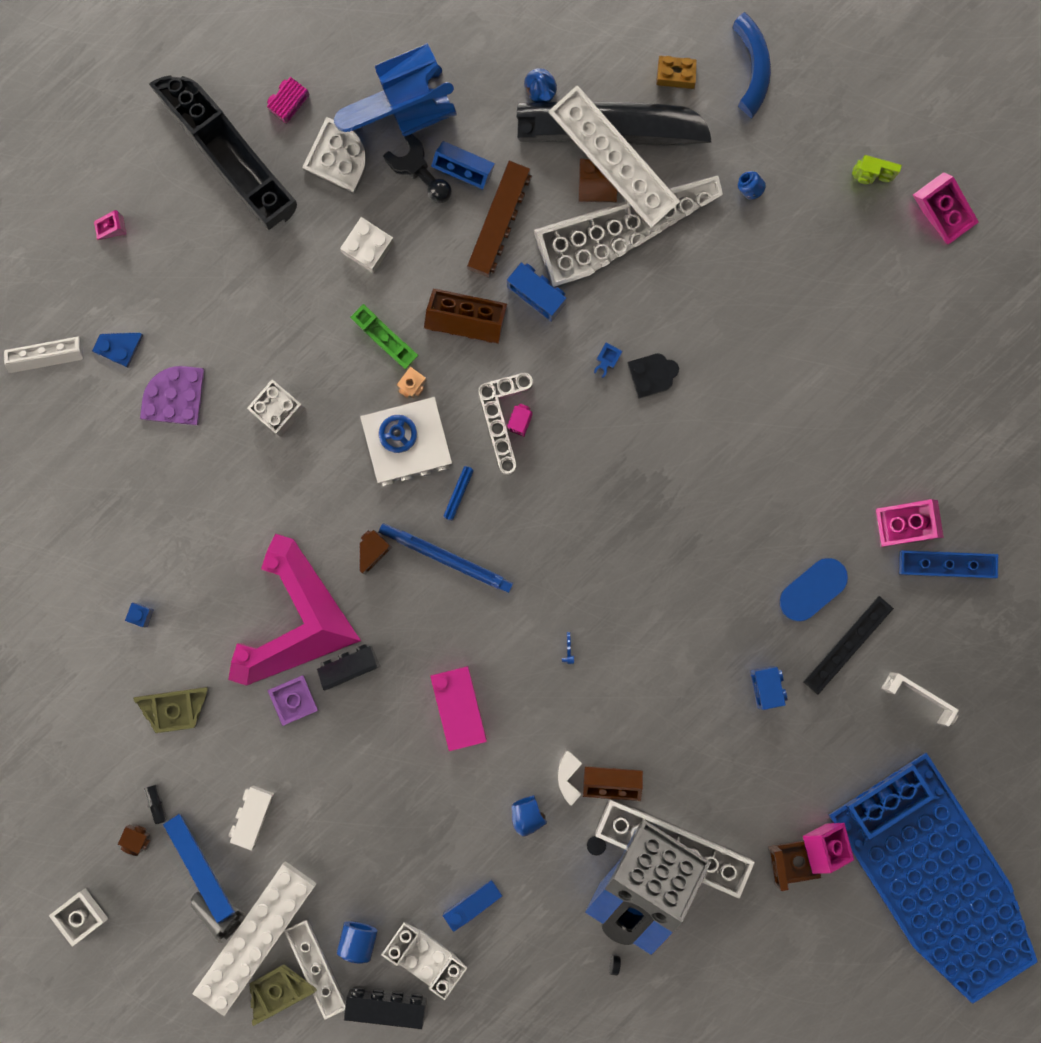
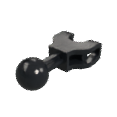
M413 134L404 136L406 144L410 148L407 155L397 157L391 151L383 155L385 162L396 174L410 175L413 179L419 177L428 187L427 193L433 202L444 203L450 198L452 193L450 184L444 179H435L426 169L428 165L424 160L425 152L423 145Z

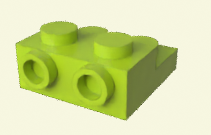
M864 155L854 165L852 176L862 184L873 183L877 177L880 181L890 182L900 173L902 165Z

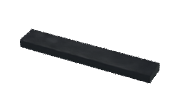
M878 596L807 676L803 683L819 695L894 608Z

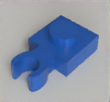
M605 343L596 359L601 364L595 368L594 374H596L598 369H602L604 371L602 378H604L607 374V367L609 366L613 369L623 351Z

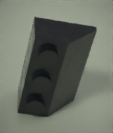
M364 644L355 648L357 652L353 654L345 652L338 656L339 660L332 662L329 659L320 663L321 667L317 671L323 690L331 689L381 667L373 647H367Z

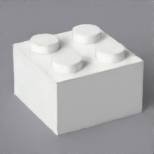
M361 217L340 250L344 255L374 273L394 244V239Z
M86 888L49 915L72 947L108 920V917Z

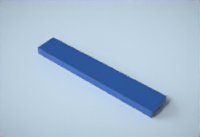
M178 814L163 824L215 921L220 924L235 914L232 905L182 815Z

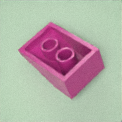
M943 172L913 194L920 209L946 244H950L979 223L955 178Z
M930 499L876 509L882 547L944 538L938 500Z

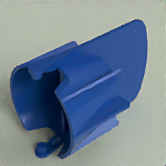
M425 43L420 47L375 65L383 91L340 109L334 117V124L338 130L350 132L394 114L402 135L407 136L444 119L457 116L454 104L450 103L447 95L453 92L454 86L450 82H445L435 89H429L428 81L441 75L442 68L437 64L428 43Z

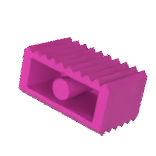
M289 77L288 80L284 79L279 85L280 90L276 95L272 94L267 101L268 110L286 124L310 95L309 91L292 77Z
M519 404V406H514V410H512L513 413L508 421L507 429L509 432L525 437L533 412L530 411V407Z

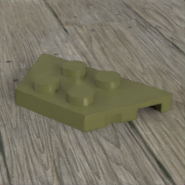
M208 687L133 697V699L142 710L145 718L150 722L155 733L195 728L208 693Z
M284 964L249 983L252 996L250 1002L251 1008H253L252 1025L254 1026L312 995L317 989Z

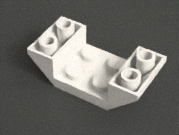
M403 922L381 954L394 965H401L429 985V990L443 1000L448 997L467 969L451 951L423 931Z

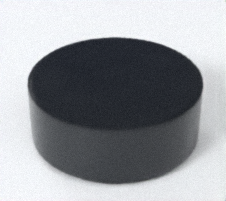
M596 836L590 837L587 841L589 853L595 856L604 853L606 849L605 840Z
M612 955L609 973L610 975L617 976L620 972L621 958L620 956Z

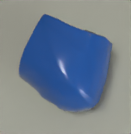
M534 795L520 799L511 805L513 827L521 836L526 837L547 824L546 816L539 811Z

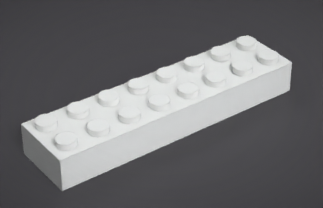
M308 919L286 928L284 932L307 982L317 989L313 996L324 1020L344 1011L346 1002Z

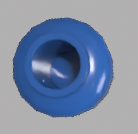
M755 171L743 173L737 184L740 192L749 200L759 198L766 188L765 181Z

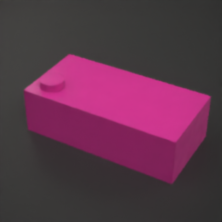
M469 666L431 675L448 750L453 751L487 742Z

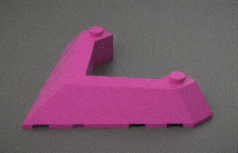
M275 534L267 549L261 570L280 576L304 624L259 648L237 643L231 661L228 680L247 686L361 641L294 539Z

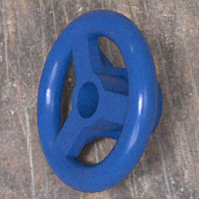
M392 415L386 418L379 428L381 444L385 449L394 453H402L409 450L417 438L415 424L404 415ZM399 420L397 425L390 428L389 433L384 434L385 428L389 423ZM404 423H407L411 429L409 441L405 438ZM396 430L401 431L399 437L394 436ZM391 438L395 441L400 440L404 446L394 447L386 440Z

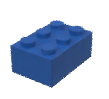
M521 262L507 279V287L552 322L566 305L565 293L558 287L554 289L545 276L541 275L539 277L534 273L536 270L528 263L524 265Z

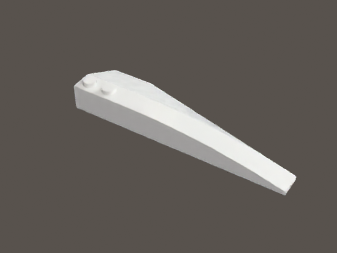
M719 176L669 189L680 202L651 228L628 202H623L535 229L534 233L552 287L590 276L596 270L608 265L611 261L626 254L634 247L636 248L659 234L665 228L672 226L680 219L693 213V211L723 195Z

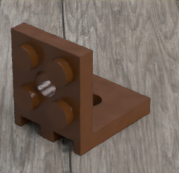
M804 840L768 846L775 879L774 884L780 891L789 890V883L821 878V874L812 873ZM797 856H801L804 859V863L800 867H796L793 864V860Z

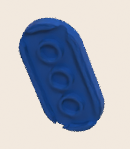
M832 558L821 559L814 563L782 591L780 596V609L787 618L795 621H804L811 618L844 590L848 581L846 568L841 562Z

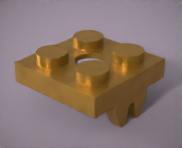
M659 56L656 85L695 89L697 60ZM678 67L681 68L682 71L680 73H676L673 71L672 68Z

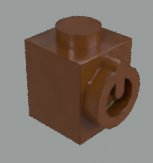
M129 824L125 827L117 845L121 846L120 849L123 852L138 856L143 850H147L151 841L148 839L150 834L142 826L136 825L134 827Z

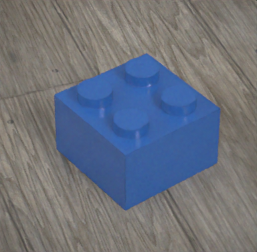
M770 666L750 671L758 709L766 710L786 705L785 701L788 698L786 690L781 685V682L784 681L782 670H779L778 667Z

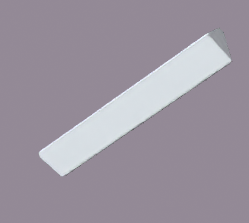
M79 336L4 350V365L8 373L83 359Z

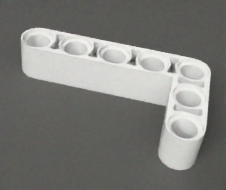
M520 373L487 382L479 388V397L499 469L504 475H511L515 472L516 461L499 399L529 391L532 388L533 379L528 373ZM527 378L530 383L527 387H522L519 385V380ZM503 383H509L511 390L503 392L500 387ZM485 388H490L493 391L490 397L482 395V391ZM491 406L498 409L497 414L494 416L487 413V409ZM494 425H501L503 431L500 434L493 433L492 428ZM500 443H506L508 450L503 453L499 452L497 446ZM506 461L512 462V470L505 471L502 468L503 463Z

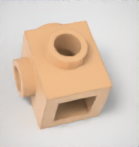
M410 367L397 384L398 392L406 398L409 396L414 398L415 395L419 396L425 387L423 385L427 380L423 375Z

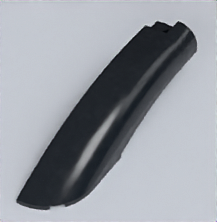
M169 75L149 83L156 95L212 166L268 230L282 220L286 222L292 217L297 208L296 200L271 173L228 120L223 111L197 82L185 76L172 77Z
M592 101L628 143L636 145L711 143V134L706 122L697 112L690 108L652 103ZM558 102L518 104L516 116L518 119L517 138L520 142L573 141L548 113Z

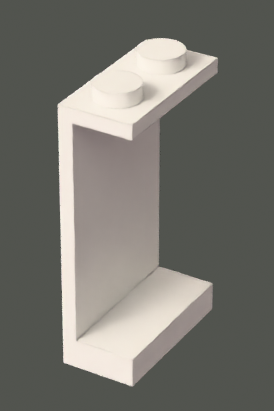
M890 672L881 687L882 690L895 694L902 683L945 709L937 722L938 724L949 727L950 724L953 725L956 722L958 709L901 674Z

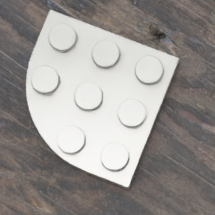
M326 117L302 168L355 193L366 166V154L363 144L354 131L343 132L338 130L334 120Z

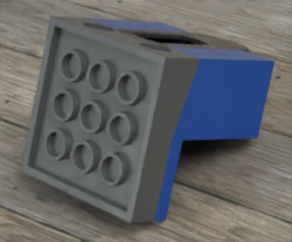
M644 820L635 830L621 859L600 882L585 913L601 923L603 932L611 940L623 945L635 944L652 955L683 923L711 862Z

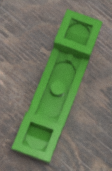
M364 304L350 317L405 370L418 357V354L394 334Z

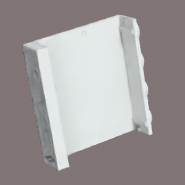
M435 397L360 416L377 483L383 484V487L394 484V480L408 481L413 479V475L420 474V477L430 475L432 470L438 469L441 472L450 469L449 466L453 465ZM392 415H404L410 418L417 429V438L414 445L402 453L388 451L379 440V428L382 422ZM399 420L389 423L385 428L384 434L389 433L390 428L397 425ZM404 423L405 438L409 441L411 429L407 423ZM396 430L394 432V436L399 437L401 435L400 430ZM392 438L386 440L391 446H404L400 440L395 441Z

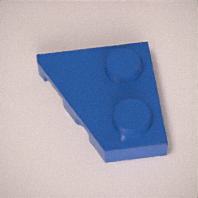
M100 334L92 352L128 368L143 334Z

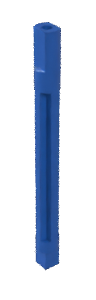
M385 523L379 529L378 533L396 540L397 543L496 589L499 588L508 593L511 590L513 583L502 576L414 535L400 531Z

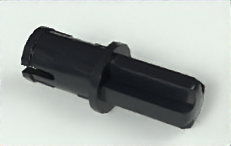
M156 785L144 788L149 803L147 807H150L154 823L160 824L165 822L166 819L161 805L163 802L159 799Z

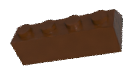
M433 288L426 309L424 328L499 344L507 303Z

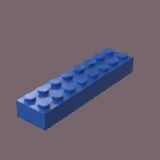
M901 550L899 575L995 579L998 578V554Z

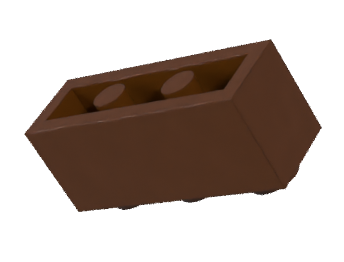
M585 767L583 797L641 801L643 771Z

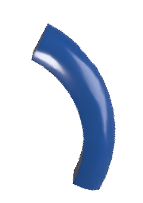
M743 12L734 21L732 28L742 38L746 47H748L751 56L752 76L749 88L740 100L738 107L752 119L758 112L767 94L771 76V62L762 32L753 19L746 12Z

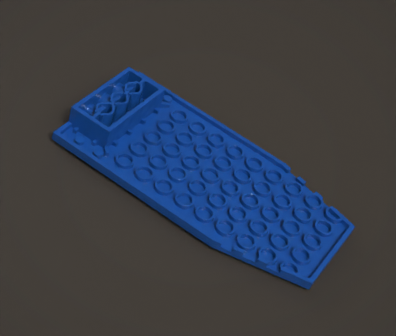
M927 753L922 754L829 814L833 823H845L853 855L912 947L972 1004L1038 962L1011 883Z

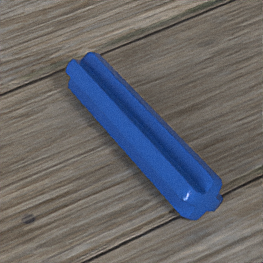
M464 466L444 513V518L451 521L454 519L473 474L472 468Z

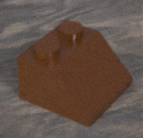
M580 159L579 202L616 203L617 189L590 159Z
M368 530L361 537L360 572L365 575L393 548L375 530Z

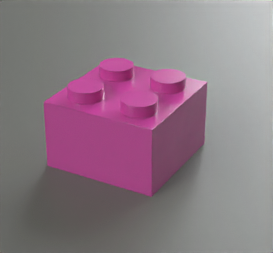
M826 823L803 836L813 874L832 873L854 861L845 823Z

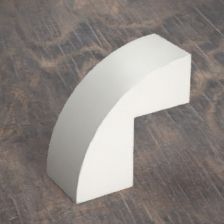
M566 750L558 767V783L562 795L572 806L581 795V792L567 780L581 766L582 762Z

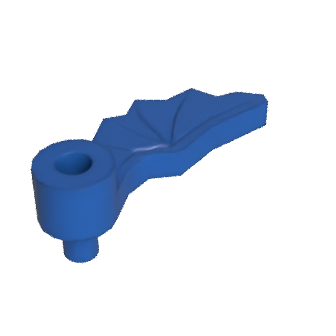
M567 632V658H562V662L574 664V656H571L570 632Z

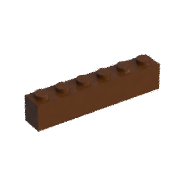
M510 160L508 161L468 262V270L488 278L491 273H495L498 265L495 262L496 258L502 255L505 247L502 243L504 238L508 239L512 229L509 227L511 220H516L519 211L516 210L518 203L522 204L525 197L523 192L525 185L529 186L531 182L530 168Z

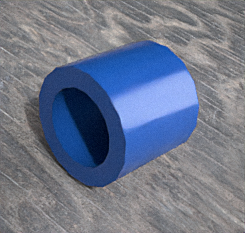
M344 922L337 955L351 963L363 964L370 962L378 930L364 923Z

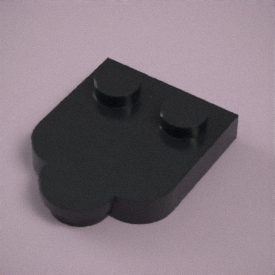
M660 353L627 362L638 399L669 390L673 384V378L679 373L678 364L674 360H667Z

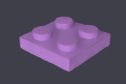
M304 675L267 690L282 726L318 711Z

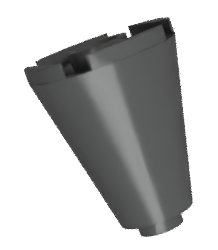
M196 892L191 898V907L218 943H222L221 939L223 937L227 940L241 924L239 921L240 917L244 918L245 916L244 911L232 905L235 914L218 924L200 892Z

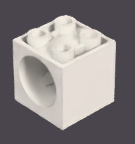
M271 380L247 409L272 431L282 437L306 408L274 380Z

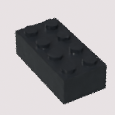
M354 987L349 990L346 997L344 1021L422 1029L425 1020L427 998L417 993L407 996L400 991H393L390 994L384 993V990L373 989L372 992L365 991L363 987Z

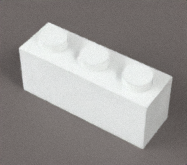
M255 786L246 789L242 799L245 803L243 808L239 807L236 814L237 824L232 826L229 837H232L230 843L251 851L255 848L274 793Z

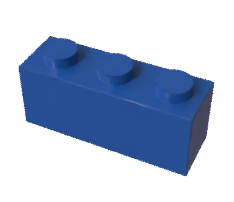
M442 141L435 152L431 167L484 189L491 177L495 163Z

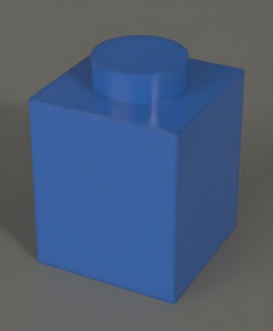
M131 603L125 621L140 627H148L154 609L138 603Z

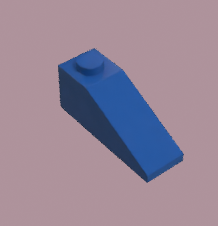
M491 880L443 913V917L454 932L500 899L502 894Z

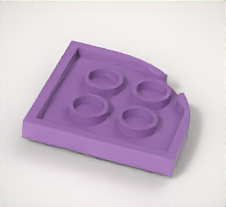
M174 366L156 374L145 388L140 419L198 426L205 369Z

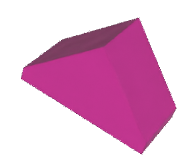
M117 210L94 221L97 240L127 235L124 218Z

